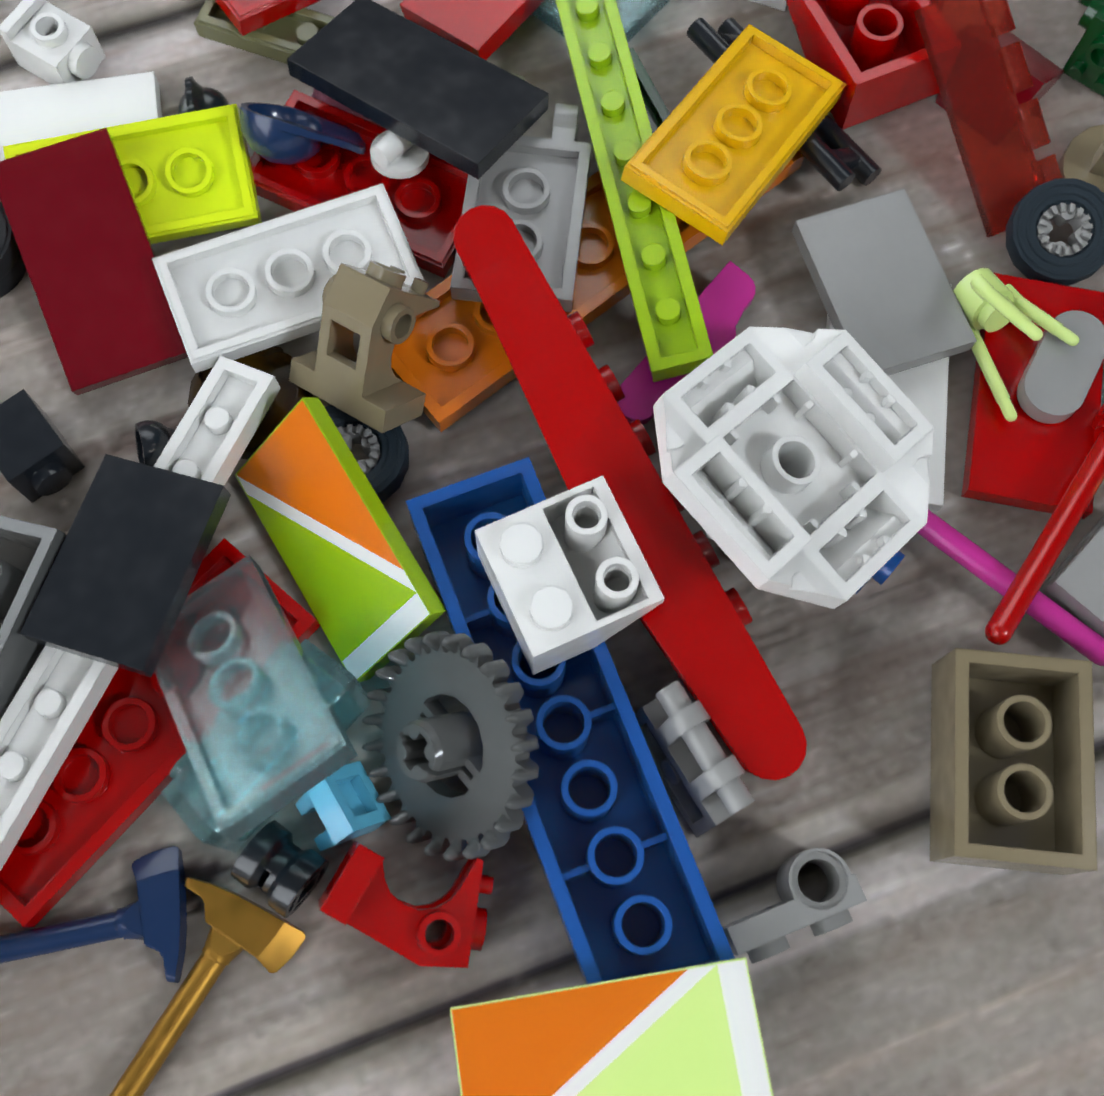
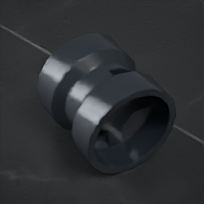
M273 820L265 825L244 848L231 870V876L248 889L259 887L267 895L268 905L282 917L288 918L302 905L317 886L328 868L329 861L313 849L302 850L293 844L292 833L279 822Z

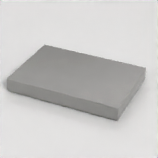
M905 188L795 221L791 232L834 329L847 330L888 376L969 351L977 340Z

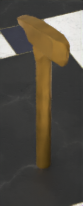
M187 877L184 886L202 898L205 903V921L211 925L205 946L202 949L203 952L109 1096L144 1095L224 968L243 950L257 958L266 970L273 974L280 970L300 948L306 938L304 931L238 893L213 883Z

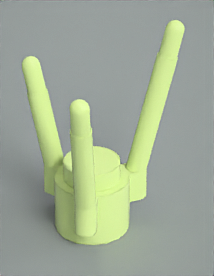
M980 268L966 275L953 291L977 340L971 348L1004 418L1008 422H1013L1017 419V412L979 331L985 329L987 332H994L1011 322L1030 339L1038 341L1043 337V331L1033 323L1035 322L1070 346H1076L1079 343V337L1063 326L1062 323L1025 299L1011 284L1005 285L989 268Z

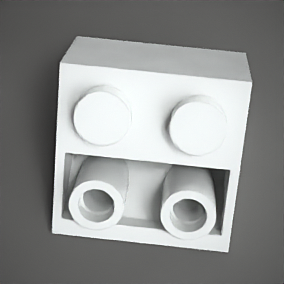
M603 475L475 530L478 556L533 675L595 648L664 602L665 598Z

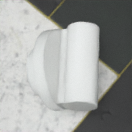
M389 130L379 134L373 140L370 147L373 167L380 174L393 179L413 177L422 172L429 161V152Z

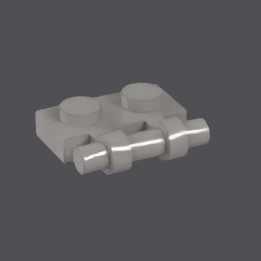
M679 680L656 693L655 696L657 698L642 706L635 716L665 788L697 838L755 800L740 778L745 773L734 754L729 757L726 756L707 726L706 722L711 718L700 700L692 702Z

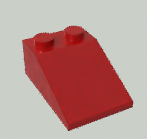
M786 0L805 59L847 84L840 99L830 110L837 124L843 130L941 92L960 45L929 0Z

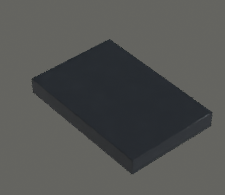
M106 454L20 634L30 641L152 677L231 494L224 485Z

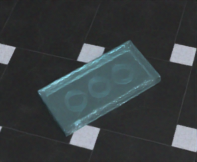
M250 555L244 557L186 597L154 671L219 833L235 842L358 755L261 567Z

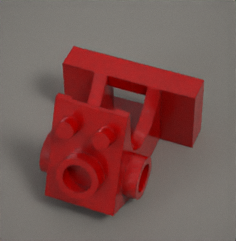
M354 840L319 898V910L344 925L352 926L418 966L468 968L471 950H482L486 934L487 908L477 907L479 893L491 895L494 884V877L482 874L484 861L478 857L477 859H467L453 885L441 898L428 904L413 905L397 899L390 892L384 877L383 860L385 858ZM442 919L444 922L442 934L436 939L427 940L425 932L428 925L435 920Z

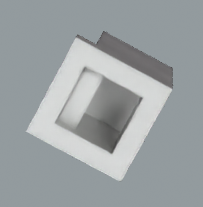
M22 0L0 24V34L18 65L51 85L84 81L92 77L97 71L99 64L106 57L91 26L46 0Z

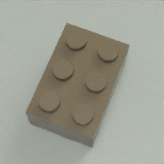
M955 648L932 664L930 862L1058 875L1098 871L1092 661Z

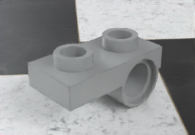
M812 848L790 856L781 864L776 877V887L782 902L727 924L722 928L733 954L739 956L747 952L751 963H756L789 949L790 946L785 935L810 925L814 936H818L852 922L853 920L848 908L865 902L867 899L856 875L851 874L847 864L838 854L824 848ZM806 862L820 867L827 878V891L818 902L805 897L798 885L799 871Z

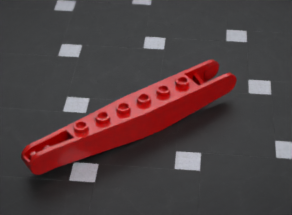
M480 205L469 209L460 216L454 227L453 241L456 251L484 304L567 489L570 490L602 475L604 476L665 598L662 604L640 617V621L695 701L700 700L711 718L709 721L744 770L766 780H779L789 777L800 768L806 756L807 740L803 728L745 628L746 625L753 622L745 603L734 587L724 591L712 570L720 565V562L709 540L702 530L694 534L691 533L680 513L685 510L684 506L662 483V478H660L649 459V456L656 453L655 447L640 420L636 419L629 423L617 402L624 399L625 395L610 367L606 364L598 369L588 353L587 348L595 344L578 311L568 316L566 315L513 220L504 210L489 205Z

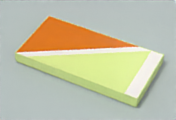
M746 957L450 1007L461 1096H773Z

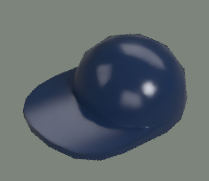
M262 102L241 104V132L251 149L269 162L284 165L304 163L318 154L324 143L358 154H365V142L358 133L347 126L294 107Z

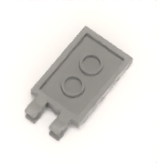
M556 103L551 139L521 136L479 180L468 174L462 215L469 209L480 205L495 206L504 210L513 220L562 308L566 312H571L592 143L577 141L579 106ZM456 251L450 286L452 299L482 302Z

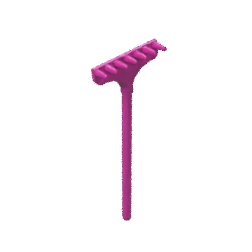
M732 261L725 265L698 296L713 354L736 337V325L755 296L756 287L754 281ZM645 356L620 385L625 398L617 403L628 422L630 423L636 419H639L642 425L649 422L654 417L653 405L661 395L688 374L653 382L647 356ZM928 509L927 524L917 533L1004 596L1016 573ZM1038 591L1026 614L1094 664L1104 666V637L1041 591Z

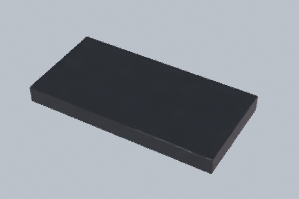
M355 0L287 58L290 76L478 180L548 110L549 93L372 0Z

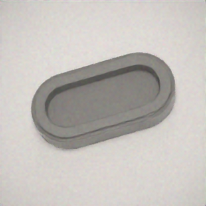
M1067 311L1055 318L1079 337V343L1076 346H1070L1045 330L1018 383L1017 399L1021 408L1029 417L1038 422L1055 424L1068 419L1084 402L1104 359V325L1099 319L1087 312Z

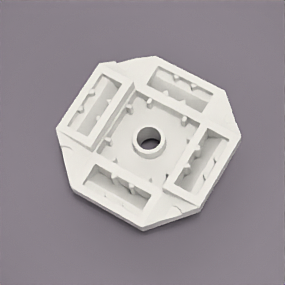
M749 326L663 393L653 405L662 483L706 531L707 538L715 541L756 589L835 609L848 601L927 524L930 493L928 457L933 454L935 427L847 330L817 329L812 333L783 327Z

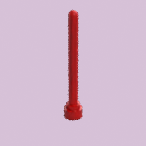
M1104 403L1092 423L1095 439L1094 445L985 627V636L993 644L1002 645L1012 638L1104 480Z

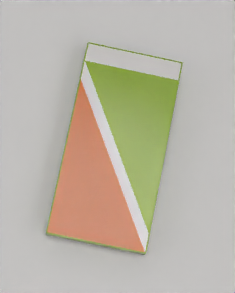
M319 397L302 398L239 469L235 476L353 684L371 679L378 669L383 668L390 662L388 659L390 652L405 648L404 643L406 640L418 637L445 613L446 609Z

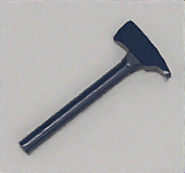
M171 846L153 851L135 860L132 863V870L137 884L139 900L123 908H118L117 911L0 935V964L124 938L144 940V944L147 947L158 951L164 959L166 980L173 983L180 982L187 937V900L181 849L177 846Z

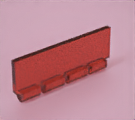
M940 0L914 11L986 236L992 237L1006 231V225L1014 206L1033 187L1056 178H1062L1055 153L1037 160L1033 150L1051 143L1038 97L1022 104L1018 103L1016 93L1034 86L1021 42L1019 40L1001 48L998 40L999 36L1016 29L1008 0Z

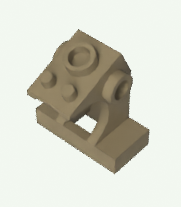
M370 260L368 268L365 270L341 263L337 273L328 280L323 290V308L317 350L291 359L289 381L378 432L385 433L422 416L426 394L394 375L391 368V356L394 345L403 343L412 333L416 316L439 307L440 301L425 294L429 283L415 277L411 286L405 284V271L391 265L388 267ZM354 332L360 335L358 355L353 347Z

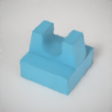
M361 761L320 771L303 784L306 792L295 804L301 816L317 811L326 830L314 839L320 851L371 833L391 819L384 803L376 801L379 794L367 776Z

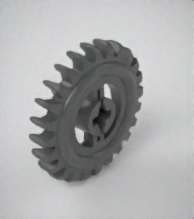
M436 631L425 636L413 637L405 641V648L394 650L388 654V659L400 664V666L383 667L375 672L377 678L388 680L391 687L372 690L366 694L368 699L380 701L385 707V712L368 715L362 719L364 724L376 725L383 731L382 738L364 744L362 749L383 753L386 761L379 767L370 770L367 776L372 778L391 777L392 784L389 790L379 795L376 801L378 803L402 801L400 813L393 816L389 820V824L397 826L416 821L415 830L405 838L407 843L415 844L432 838V841L424 848L425 855L435 856L443 854L446 861L452 862L464 858H481L486 856L491 849L506 845L510 832L520 829L523 824L524 813L521 808L532 805L534 792L527 784V781L538 778L539 771L538 764L530 759L529 753L539 749L538 737L527 732V726L534 720L531 708L520 707L519 701L524 695L523 688L519 682L507 683L510 673L508 665L503 659L492 661V650L485 643L474 644L472 639L465 633L450 635L445 631ZM443 695L455 697L471 713L465 711L448 713L439 702V699ZM458 775L469 791L464 794L451 790L440 779Z

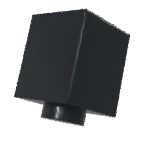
M24 389L0 404V471L6 480L31 503L42 496H49L59 492L69 484L74 474L85 468L48 415Z

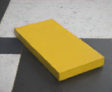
M748 24L624 166L621 181L723 246L837 103L847 84L756 27Z

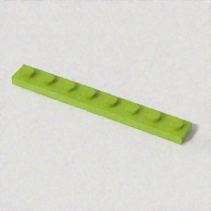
M555 0L653 382L688 374L711 357L713 351L676 217L659 204L621 181L624 166L653 133L616 0Z

